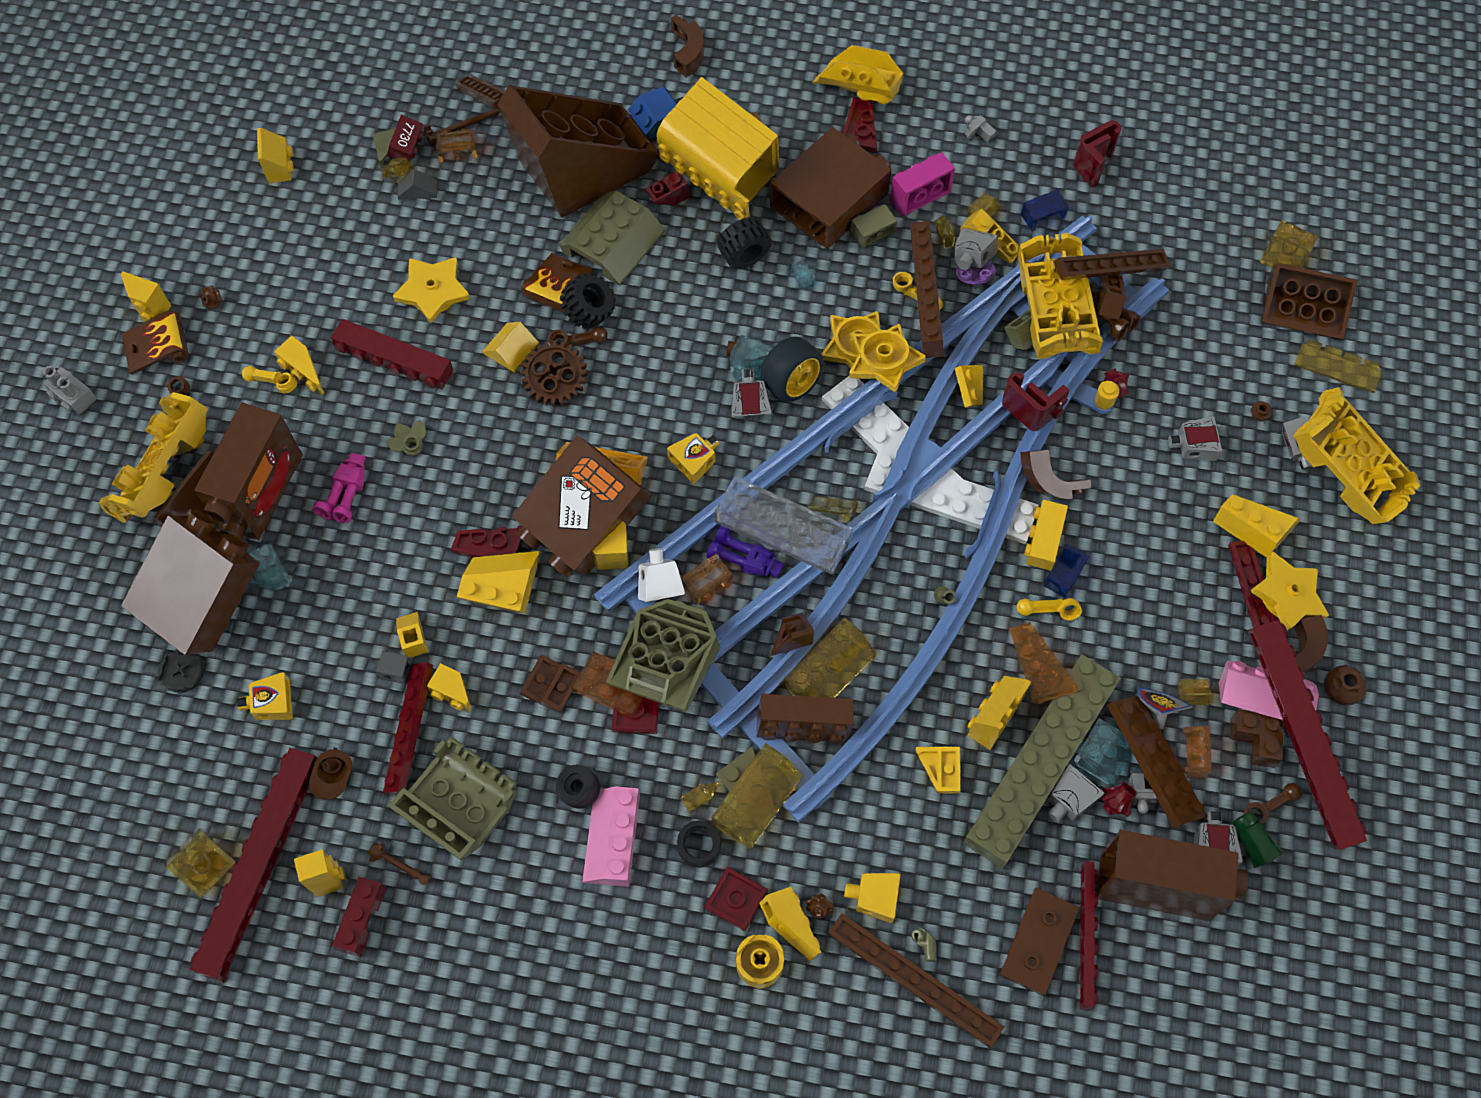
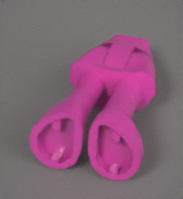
M350 453L348 459H345L331 478L333 485L325 502L317 501L314 504L312 510L315 514L329 521H332L334 518L335 521L343 524L351 521L352 512L350 509L356 491H362L364 486L365 456ZM346 489L340 505L337 506L342 490Z

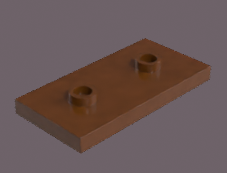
M1035 887L999 976L1045 996L1080 907Z

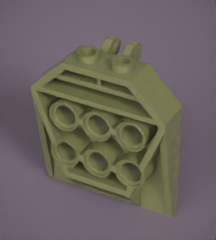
M665 599L638 610L606 680L607 685L686 713L721 648L707 612L701 607L696 606L694 608L680 600L673 601L670 599Z

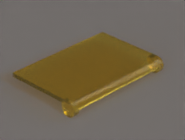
M816 496L806 510L841 514L842 520L847 522L859 504L853 500Z

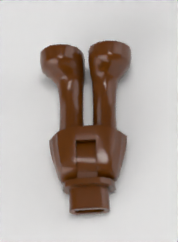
M1090 287L1096 317L1111 326L1110 337L1115 342H1119L1127 331L1131 332L1137 327L1141 316L1134 311L1123 308L1119 320L1102 318L1101 315H1098L1097 309L1099 290H1092Z

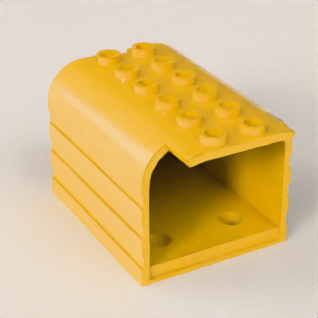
M703 77L696 82L672 111L667 114L658 128L657 142L661 159L673 165L681 175L687 176L695 186H700L709 197H714L718 200L722 207L732 211L739 220L750 217L749 203L779 171L778 135Z

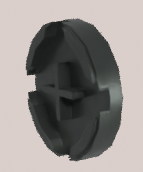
M179 650L172 651L173 653L169 656L166 655L158 666V677L161 683L169 691L175 693H183L194 689L204 676L205 667L202 659L197 654L184 655Z

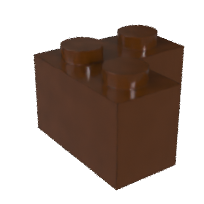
M1238 709L1230 720L1229 739L1252 743V765L1275 768L1283 758L1284 721L1260 713Z

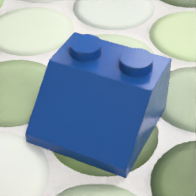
M661 87L639 95L628 108V111L643 133L657 140V131L660 124L677 103L665 87Z

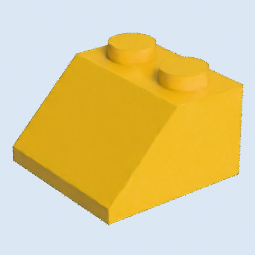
M261 127L257 128L258 160L268 183L291 181V172H294V165L291 157L294 156L292 146L288 145L285 137Z
M126 272L121 273L127 295L143 321L146 322L169 311L171 304L158 283Z

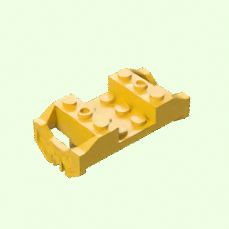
M1062 233L1060 240L1058 234H1055L1054 239L1046 235L1044 242V236L1039 235L1020 244L1018 253L1020 280L1023 295L1027 294L1032 319L1030 332L1037 359H1046L1058 353L1073 351L1096 354L1100 353L1103 343L1088 278L1061 280L1054 264L1056 259H1050L1049 254L1062 253L1061 257H1066V255L1069 257L1083 256L1081 238L1069 233ZM1045 254L1044 262L1028 263L1034 257Z
M1340 387L1325 390L1318 398L1319 406L1311 418L1299 427L1293 435L1298 443L1299 451L1313 467L1326 465L1344 484L1346 488L1340 497L1352 511L1369 520L1371 524L1389 522L1406 509L1408 502L1411 500L1409 495H1414V490L1420 487L1418 476L1414 471L1410 472L1353 408L1344 397ZM1393 490L1385 504L1376 510L1373 505L1382 491Z
M173 392L169 396L161 398L159 403L165 413L159 411L158 415L153 414L144 430L154 436L136 469L127 464L126 467H122L115 477L112 485L122 490L120 496L110 494L101 498L98 504L104 512L122 523H126L132 515L142 518L146 517L150 510L166 502L173 494L171 490L175 484L160 475H163L168 469L169 464L167 462L170 457L198 449L204 442L203 435L206 432V413L208 408L192 397Z

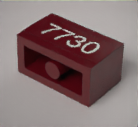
M401 115L389 144L387 156L409 164L411 157L415 158L419 148L416 147L417 142L421 143L424 131H421L423 123Z

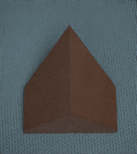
M803 612L781 618L782 624L770 656L813 644L814 630Z

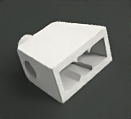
M662 548L649 550L650 562L639 565L638 599L649 602L684 595L685 591L676 562L670 559H663Z

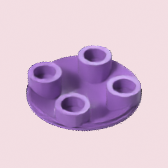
M992 259L982 268L969 266L967 270H962L958 266L956 269L958 279L967 284L986 283L996 274V268L992 264Z

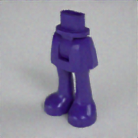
M725 523L720 525L716 538L712 541L706 558L710 560L721 559L744 567L743 573L755 576L765 575L768 577L772 575L778 578L784 566L783 562L776 560L777 556H774L771 551L759 543L752 545L734 538L731 535L730 526ZM723 546L740 551L748 556H741L725 549Z

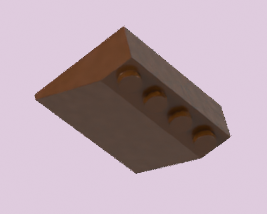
M1276 263L1271 268L1261 323L1343 340L1358 280Z

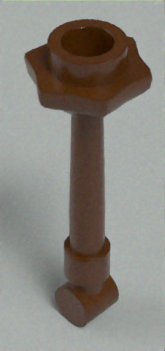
M383 841L373 843L368 851L370 862L383 858L408 873L410 877L418 879L422 885L431 881L429 874H422L420 870L414 869L386 854Z

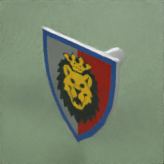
M1140 687L1137 689L1140 700L1148 706L1150 711L1157 714L1156 722L1159 729H1164L1167 714L1192 708V705L1172 695Z

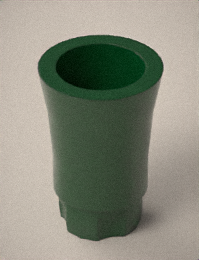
M1252 811L1232 822L1238 831L1237 835L1242 841L1254 868L1261 867L1283 854V851L1264 829L1260 820L1257 821Z

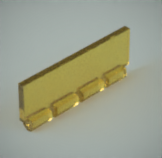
M1311 339L1307 340L1306 345H1301L1294 366L1375 393L1382 371L1378 370L1380 363L1365 359L1364 363L1360 364L1362 357L1345 352L1344 356L1340 357L1342 350L1328 345L1322 351L1320 350L1322 343Z

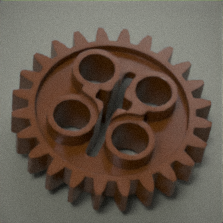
M553 341L552 346L545 342V348L537 345L539 351L536 352L531 349L530 351L533 356H525L528 363H522V367L525 370L521 371V375L525 378L521 380L526 385L524 387L526 392L530 391L529 395L531 398L536 396L538 403L543 399L545 406L548 405L549 401L552 402L553 407L556 406L557 401L563 406L565 399L571 403L570 396L573 395L578 398L576 391H583V387L580 384H587L586 379L583 378L588 376L587 371L584 370L587 368V365L582 363L584 361L583 355L578 356V349L572 352L573 347L571 344L565 348L563 341L560 346H557L556 341ZM556 358H563L561 363H554ZM539 367L545 368L544 372L536 373ZM567 374L573 375L570 380H564L563 378ZM548 384L555 385L552 390L545 389Z

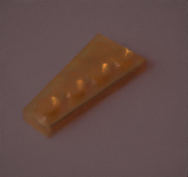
M1031 622L1009 629L1025 678L1031 681L1029 690L1034 704L1079 691L1075 682Z

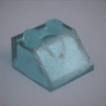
M741 334L730 353V375L742 381V369L754 368L755 380H760L763 362L773 348Z
M271 543L249 553L250 556L260 562L249 586L274 591L282 589L292 582L282 560Z
M1099 718L1072 763L1113 787L1129 760L1132 751L1121 731Z

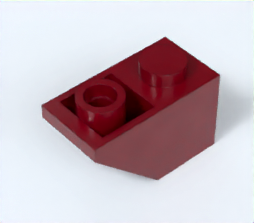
M677 171L645 188L655 204L675 206L690 198L688 182Z

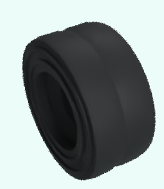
M571 765L559 774L556 781V792L560 800L568 806L576 809L586 808L597 799L600 792V782L597 775L586 766ZM577 781H582L583 788L581 791L574 792L573 785Z

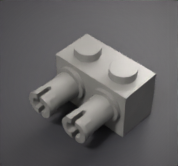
M47 366L43 369V374L47 378L43 383L48 390L46 394L55 402L59 400L61 402L60 405L69 413L73 411L79 416L97 399L86 385L64 368L60 367L56 370L53 366Z

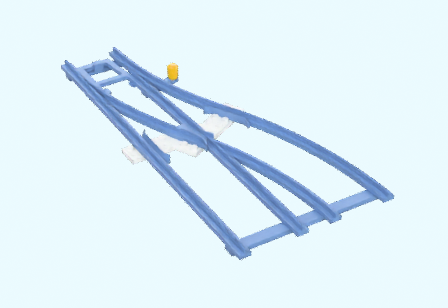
M1081 216L1058 234L1059 240L1062 233H1069L1081 238V242L1086 240L1097 228L1091 223L1092 217L1088 216L1085 218ZM1083 244L1081 245L1083 256L1095 255L1089 248ZM1062 253L1049 254L1050 259L1060 258ZM1045 254L1034 257L1028 263L1044 262ZM1019 265L941 324L944 350L961 336L963 337L934 381L910 427L884 404L886 401L896 400L897 392H891L892 390L876 379H871L864 384L861 380L848 376L822 396V401L831 411L653 548H662L663 559L675 561L823 444H825L824 452L829 453L831 444L850 428L877 454L864 488L866 491L875 493L872 500L873 504L715 630L721 648L713 663L855 548L833 585L807 619L814 630L813 644L777 654L740 692L713 663L701 684L722 708L708 720V724L723 739L735 728L739 727L797 790L795 794L783 803V807L797 823L811 811L819 808L832 796L831 792L876 747L918 695L945 656L971 612L995 563L1004 539L1008 538L1023 544L1027 542L1031 525L1034 522L1035 508L1039 505L1019 498L1027 480L1023 472L1020 452L1041 450L1058 419L1055 420L1053 418L1039 431L1027 429L1013 456L1001 486L1000 475L995 469L993 474L995 481L994 490L963 480L952 467L1012 415L1002 405L1004 392L941 448L935 442L928 440L941 413L958 385L954 368L971 364L984 343L1010 310L1021 316L1030 309L1027 294L1023 295ZM1101 276L1090 277L1100 287ZM1123 277L1127 296L1123 308L1136 312L1141 318L1153 309L1157 302L1168 294L1169 289L1164 286L1165 280L1162 278L1158 281L1156 278H1153L1136 291L1128 284L1129 281ZM1105 322L1099 329L1103 341L1100 353L1087 354L1082 351L1058 353L1052 357L1040 359L1023 374L1025 376L1021 388L1025 391L1030 382H1033L1039 389L1046 386L1051 389L1047 395L1049 397L1064 384L1069 389V393L1067 396L1068 401L1063 409L1072 399L1098 413H1109L1113 409L1119 394L1118 385L1112 381H1104L1097 390L1083 382L1116 343L1110 337L1111 326ZM919 341L913 348L923 353L922 341ZM935 357L926 358L924 363L904 372L900 384ZM1066 358L1070 364L1064 372H1061L1058 368ZM910 505L980 529L974 544L966 548L965 558L968 559L972 555L973 557L955 592L956 595L953 596L956 597L955 602L948 604L929 638L882 703L847 743L816 774L808 768L783 739L768 741L756 737V709L759 706L761 695L772 694L793 673L832 626L863 581L881 550L899 512L903 508H909ZM649 552L594 594L595 598L608 613L623 601L635 613L640 609L657 603L655 600L645 602L638 599L639 565L650 562Z

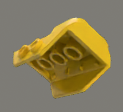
M851 45L834 57L813 80L812 84L836 85L856 92L861 100H874L880 104H888L899 91L903 72L888 52Z

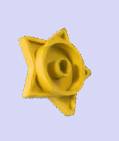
M454 257L435 264L410 258L408 280L393 294L394 301L415 306L432 323L440 312L447 310L454 303L469 300V293L457 281V258Z
M876 311L863 317L854 316L850 318L831 315L830 324L833 338L822 352L823 359L845 363L852 368L858 357L852 334H871L881 330L879 313Z
M900 324L888 330H879L871 334H852L858 357L849 372L850 378L876 379L893 392H896L904 372L925 362L926 355L908 345Z
M1272 552L1267 556L1266 578L1251 589V592L1263 600L1267 609L1278 617L1281 623H1284L1287 631L1302 618L1322 615L1323 619L1329 616L1316 593L1318 570L1313 568H1294L1276 553Z

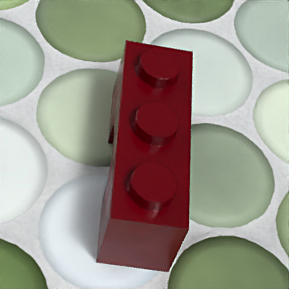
M358 876L332 945L338 951L361 958L370 935L367 932L369 920L374 911H379L386 892V888L380 882Z

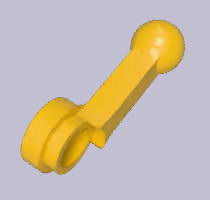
M907 272L895 274L893 277V287L899 292H904V295L917 300L916 287L913 285L912 276ZM901 281H905L908 284L901 286L898 283ZM938 297L939 309L941 310L943 307V302Z
M246 366L242 370V377L245 381L252 382L256 380L274 383L277 389L284 394L292 392L298 383L294 375L290 373L281 374L279 371L258 370L253 366Z
M1072 598L1039 601L1021 599L1016 605L1017 612L1022 616H1028L1031 613L1059 612L1064 620L1071 621L1077 619L1082 613L1080 603ZM1069 605L1075 606L1072 610H1064Z

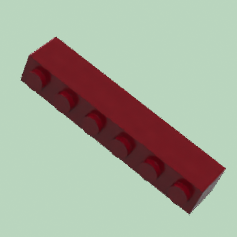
M345 319L341 320L331 336L334 348L338 352H346L358 360L364 359L376 367H385L394 374H403L410 380L421 381L431 388L436 387L442 390L454 371L451 361L447 358Z

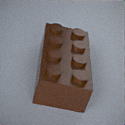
M762 694L757 710L756 737L768 741L785 739L789 742L797 740H807L811 743L830 741L832 744L847 742L854 724L853 699Z

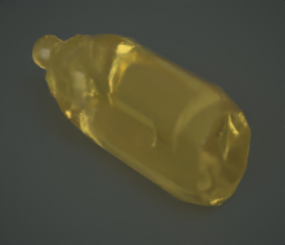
M721 782L701 784L683 795L681 801L687 811L694 810L710 800L718 786H721Z

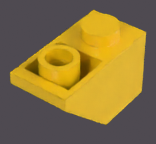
M418 612L396 618L397 632L405 656L411 658L428 653Z
M440 663L427 685L431 693L430 696L440 702L443 700L450 702V706L456 710L462 711L464 709L470 712L472 707L460 672Z

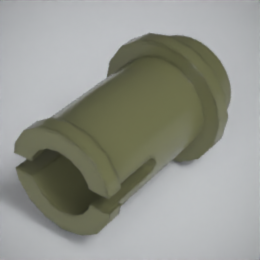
M945 586L938 587L934 592V598L939 603L952 604L956 600V597H953L956 595L955 592Z

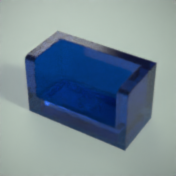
M1056 189L1024 202L1020 215L1030 230L1033 231L1036 229L1039 220L1058 213L1062 219L1066 218L1069 205L1059 190Z
M1066 544L1050 574L1047 575L1043 586L1066 598L1090 556Z

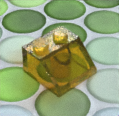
M1281 220L1260 262L1269 267L1280 263L1302 268L1319 236Z
M199 828L165 862L166 868L200 898L235 864L234 859L202 828Z

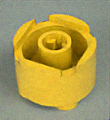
M751 935L744 939L736 953V969L740 978L749 986L758 989L771 986L780 978L784 968V953L779 942L769 935ZM764 957V965H756L755 958L761 959Z

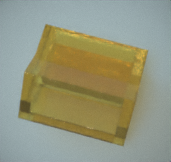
M406 158L392 159L388 165L381 166L383 178L407 175L413 166Z
M984 193L969 206L968 215L982 208L991 217L1001 208L998 199Z
M943 215L934 220L943 248L954 247L956 236L951 221ZM944 229H946V230H947V233H948V234L945 235V236H944V233H943V230H944Z
M1208 679L1179 680L1177 683L1179 699L1190 705H1210L1212 693L1209 688Z

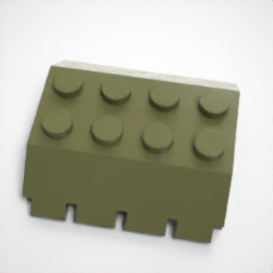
M612 191L600 196L593 203L592 208H589L580 218L581 221H578L572 227L569 234H566L558 245L562 249V253L571 258L574 256L573 251L599 265L602 267L603 277L620 286L663 235L665 229L648 208L618 191Z
M450 737L448 741L442 740L434 749L436 758L409 791L403 788L389 804V808L462 861L481 847L507 814L517 794V791L514 789L517 783L505 774L498 778L501 771L487 761L480 765L483 758L469 748L462 752L465 745Z

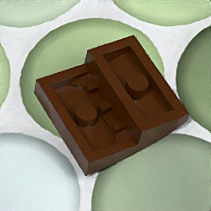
M541 654L519 694L542 706L561 712L582 673L564 663L560 665Z

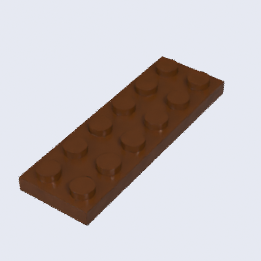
M1139 696L1112 701L1107 706L1173 829L1207 818L1203 805L1195 795L1192 785L1184 775L1180 763L1174 757L1148 706L1140 700Z

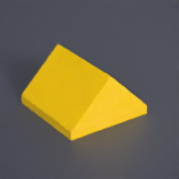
M521 322L506 323L482 352L515 373L522 363L526 361L525 356H530L532 354L530 350H535L539 342Z
M623 521L592 551L595 567L598 570L627 569L629 567L626 524Z

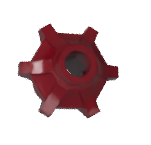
M1114 368L1104 373L1106 376L1104 381H1112L1118 385L1119 394L1117 399L1129 394L1127 384L1128 372L1122 373Z
M1122 782L1115 787H1104L1102 789L1104 792L1102 799L1105 802L1103 808L1108 814H1123L1127 817L1131 814V804L1137 793L1130 784Z

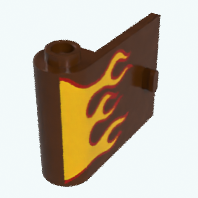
M551 253L530 278L522 283V295L525 298L563 313L564 309H561L560 306L562 303L560 301L562 290L578 275L589 272L591 275L593 269Z
M166 311L122 333L128 369L131 375L165 358L175 363H182L189 357L181 315L176 311Z

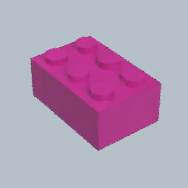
M941 152L930 156L919 164H914L903 172H898L893 177L890 202L901 216L904 217L951 192L955 167Z

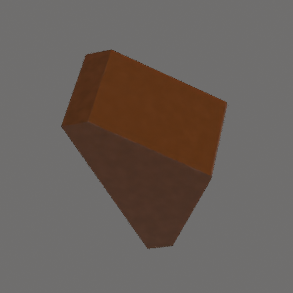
M513 85L507 87L498 102V107L522 166L561 218L590 204L605 193L612 192L648 173L660 157V152L621 103Z

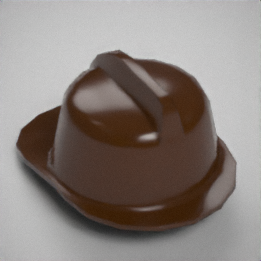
M335 747L319 755L315 761L309 782L311 792L317 798L331 800L343 793L352 770L351 757L346 752Z

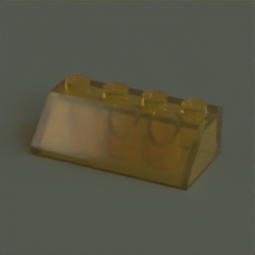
M844 617L784 678V688L793 696L835 698L876 656V652L863 633Z
M765 743L713 814L712 824L751 850L803 775L785 755Z

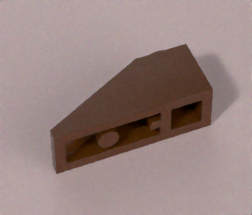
M1122 275L1101 276L1097 309L1098 315H1101L1104 319L1112 320L1114 318L1119 320L1127 297Z

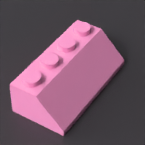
M1227 660L1219 681L1221 703L1283 720L1263 668H1253L1241 661L1232 662ZM1304 679L1306 688H1309L1313 694L1314 701H1312V704L1316 710L1319 697L1317 685Z
M615 786L601 789L597 799L593 802L583 883L629 887L640 800L638 788Z

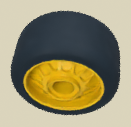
M793 336L786 338L775 345L765 358L761 369V380L764 381L765 387L779 399L786 402L799 400L807 395L819 381L824 367L823 356L817 348L801 337Z

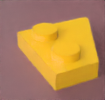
M961 365L954 368L965 408L983 405V366Z
M916 747V753L937 793L961 794L960 747Z

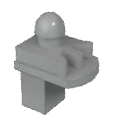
M971 115L965 117V122L969 124V128L965 132L968 140L976 133L987 143L994 137L996 130L981 115L977 119H974Z
M1132 773L1129 781L1137 795L1133 798L1134 800L1131 805H1138V811L1145 814L1148 812L1149 806H1154L1158 799L1152 789H1145L1144 773Z

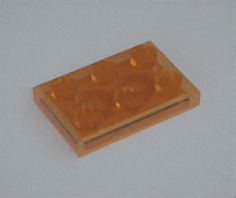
M593 651L572 687L573 691L633 717L644 697L614 686H608L606 680L615 660Z

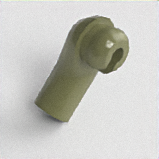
M924 929L913 930L912 939L924 949L925 962L937 961L935 938Z

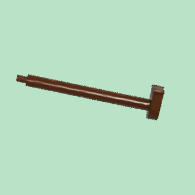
M490 110L435 132L427 124L424 126L426 139L430 145L436 144V138L494 117L500 113V110Z

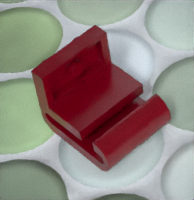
M1108 121L1082 135L1080 138L1073 166L1082 176L1083 180L1091 187L1099 183L1106 162V152L1109 158L1114 154L1121 132V125L1116 121Z
M1013 373L1008 378L1002 398V405L1029 430L1039 431L1053 418L1056 420L1063 414V407L1068 401L1067 396L1069 393V389L1064 384L1048 397L1033 382H1030L1024 391L1021 386L1025 375Z

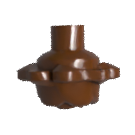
M213 285L202 288L200 297L203 306H207L210 310L220 307V302H222L220 291L214 289Z
M824 894L814 895L811 899L806 900L805 909L815 918H825L833 913V903L829 902Z

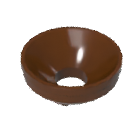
M1341 665L1329 671L1324 680V687L1328 696L1336 703L1354 705L1365 696L1367 682L1363 674L1356 668ZM1344 676L1353 677L1356 685L1353 687L1347 686L1344 682Z

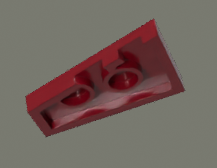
M853 97L843 134H852L858 139L864 150L877 153L872 101Z
M522 526L509 529L498 527L496 530L472 529L457 531L451 551L454 554L472 558L519 553L522 539L516 533Z

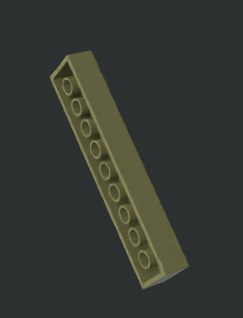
M1081 654L963 842L964 845L1001 869L1005 867L1121 677Z

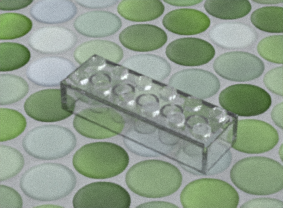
M735 476L715 510V523L831 575L834 574L852 540L853 528Z

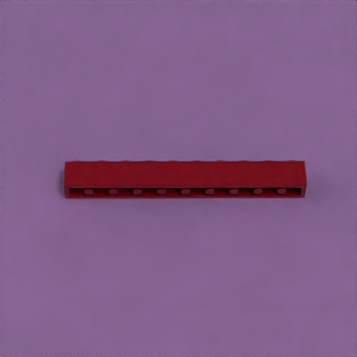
M1278 619L1249 629L1248 633L1333 848L1342 850L1367 841L1365 837L1367 834L1366 827L1357 817V804L1353 798L1350 799L1347 791L1349 790V784L1346 778L1340 774L1338 769L1340 767L1339 759L1335 754H1332L1330 745H1332L1328 733L1322 729L1321 723H1323L1321 714L1318 710L1314 709L1312 701H1314L1313 694L1305 686L1303 681L1305 674L1303 669L1297 666L1295 661L1297 657L1296 651L1287 641L1286 636H1288V632L1284 623H1280Z
M289 748L288 752L283 755L280 762L281 768L271 781L272 788L268 796H265L262 801V810L259 817H256L252 823L250 837L242 845L241 857L233 865L232 877L222 890V899L219 905L212 912V921L209 928L205 929L202 934L200 948L192 956L190 970L196 974L224 982L307 794L311 773L317 760L315 755Z

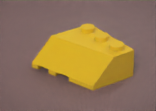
M1232 494L1220 507L1213 522L1267 557L1276 550L1300 522L1301 518Z
M541 551L472 558L462 575L457 597L464 601L525 614Z
M1003 676L1000 682L996 680L990 689L991 696L989 699L984 698L978 708L980 710L977 717L973 716L967 725L970 729L967 736L991 751L1023 700L1031 681L1010 676Z

